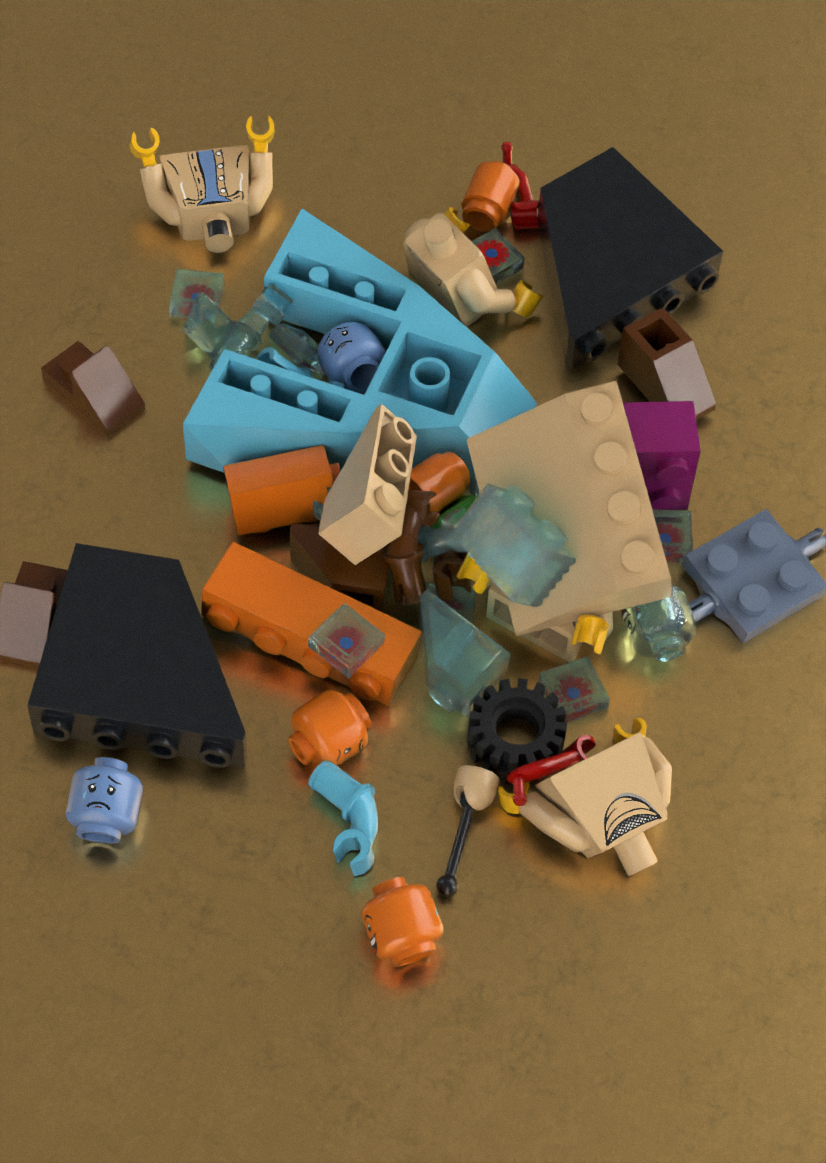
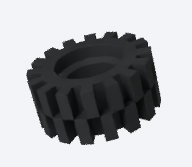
M518 678L516 688H511L509 679L500 680L498 692L492 684L484 689L483 698L477 696L473 702L472 711L470 710L467 744L468 748H471V758L474 763L482 760L481 768L491 772L493 769L498 770L497 776L500 782L506 783V777L509 772L517 767L561 754L564 748L567 731L564 706L558 707L559 698L554 692L545 698V686L538 682L533 690L527 689L528 679ZM520 718L532 723L536 727L538 735L530 743L512 744L498 736L496 727L505 719Z

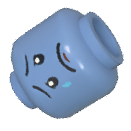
M346 322L333 327L323 336L318 346L317 358L328 380L345 384L344 389L364 394L386 350L374 331L368 326L358 322Z
M100 757L95 759L94 766H86L74 772L65 816L67 821L77 828L76 835L78 837L98 843H118L122 835L129 834L135 829L138 821L143 784L137 776L127 771L128 764L114 758Z

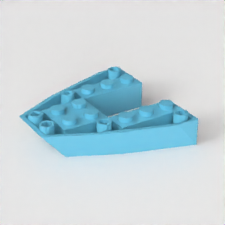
M301 209L264 276L265 315L324 334L342 323H362L374 331L384 346L386 353L367 391L363 395L224 349L183 422L185 456L188 461L224 473L223 466L324 445L329 464L338 462L340 470H342L376 407L383 404L396 417L406 420L417 435L412 468L435 453L453 452L466 464L471 480H475V472L466 439L535 408L537 402L495 351L424 289L312 214Z

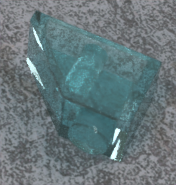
M426 589L420 596L418 612L420 631H422L421 645L426 686L430 688L429 695L438 705L449 712H454L457 709L468 718L476 697L480 696L483 698L484 689L491 684L494 687L507 672L511 653Z

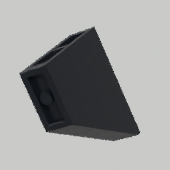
M614 147L540 188L537 216L564 361L570 370L587 360L594 361L601 357L607 348L622 339L624 327L661 308H664L671 315L683 302L696 294L703 295L709 292L718 282L724 251Z
M76 543L27 705L33 732L40 733L44 737L56 741H65L69 738L90 741L110 750H117L122 747L144 750L153 756L164 759L180 756L198 759L213 767L223 768L229 765L245 767L247 760L246 732L180 561L178 559Z

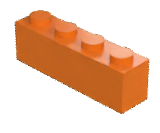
M235 542L231 543L202 589L201 616L207 618L214 627L224 632L234 631L254 641L260 649L269 654L284 655L300 663L312 675L320 678L329 677L348 686L355 695L368 701L377 700L390 706L418 655L422 631ZM341 628H348V633L351 629L356 630V635L361 634L364 638L360 641H365L366 647L361 648L365 650L363 655L357 654L359 659L353 661L350 657L351 662H344L343 658L341 661L335 660L336 654L331 657L328 653L331 649H326V643L331 642L326 640L329 634L334 636L332 632L336 629L341 633Z

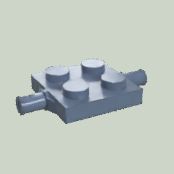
M765 509L685 555L682 566L697 584L700 596L678 608L680 619L683 620L685 617L684 624L691 627L694 623L713 613L716 617L726 622L741 642L745 643L820 599L826 593V582L811 565L808 557L826 548V534L822 536L824 530L817 527L802 538L794 540L782 529L770 512Z

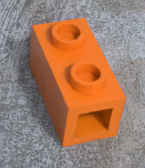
M324 445L223 466L238 536L250 533H265L274 528L288 526L292 523H312L321 520L325 498L341 471L338 462L329 464Z

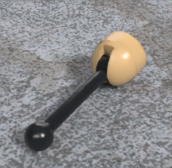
M465 765L457 770L453 783V796L456 802L463 808L445 875L441 876L436 883L438 893L444 897H451L458 891L459 885L456 874L474 811L489 807L496 797L500 779L496 774L487 769Z

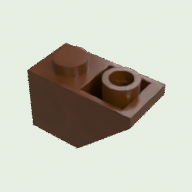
M664 308L623 328L617 365L650 402L694 401L696 420L715 410L716 401L695 344Z
M291 524L290 559L301 574L380 612H385L392 575L389 563L383 560L382 551L389 544L357 565H354L318 534L320 524Z

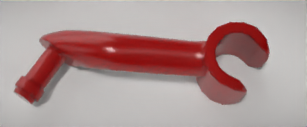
M503 142L501 145L503 163L512 168L520 182L517 191L521 202H512L511 205L512 226L514 230L539 228L537 218L539 200H533L526 173L516 164H512L513 145L511 142Z
M582 735L565 748L561 754L531 762L509 772L506 778L514 787L513 803L516 806H524L526 804L527 796L524 783L559 773L587 759L588 757L585 754L596 746L594 738L590 735Z

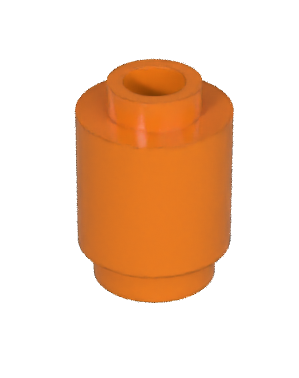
M500 161L483 162L477 166L461 203L463 210L462 218L465 223L470 224L472 229L480 232H492L496 230L497 226L504 223L520 185L518 176L509 165Z
M453 452L435 453L412 468L409 489L437 493L436 496L429 500L427 511L440 512L464 495L465 488L469 486L471 477L466 464L458 455Z

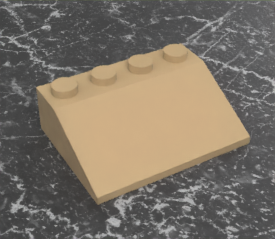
M617 381L563 394L466 439L516 636L575 622L583 614L599 616L672 597L670 572Z

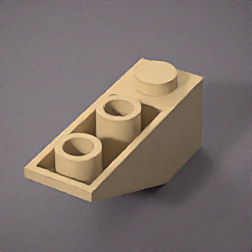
M383 404L376 407L326 496L318 532L321 537L354 565H357L402 535L417 435L406 420L396 417Z

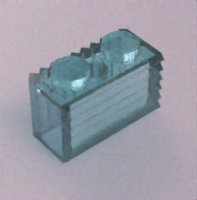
M488 483L450 531V536L455 538L456 542L462 546V549L468 552V555L475 560V563L481 567V570L487 573L488 577L494 581V584L500 587V591L505 593L508 599L515 603L538 607L543 604V599L549 596V591L556 588V583L562 580L563 574L569 572V567L576 562V558L564 546L568 538L556 525L545 519L540 521L531 512L535 503L525 492L513 485L505 489Z

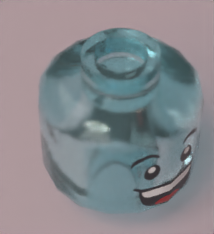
M671 585L672 597L621 610L631 647L641 656L654 657L657 661L673 660L684 653L685 647L692 642L697 633L696 622L687 596L682 589L675 585Z

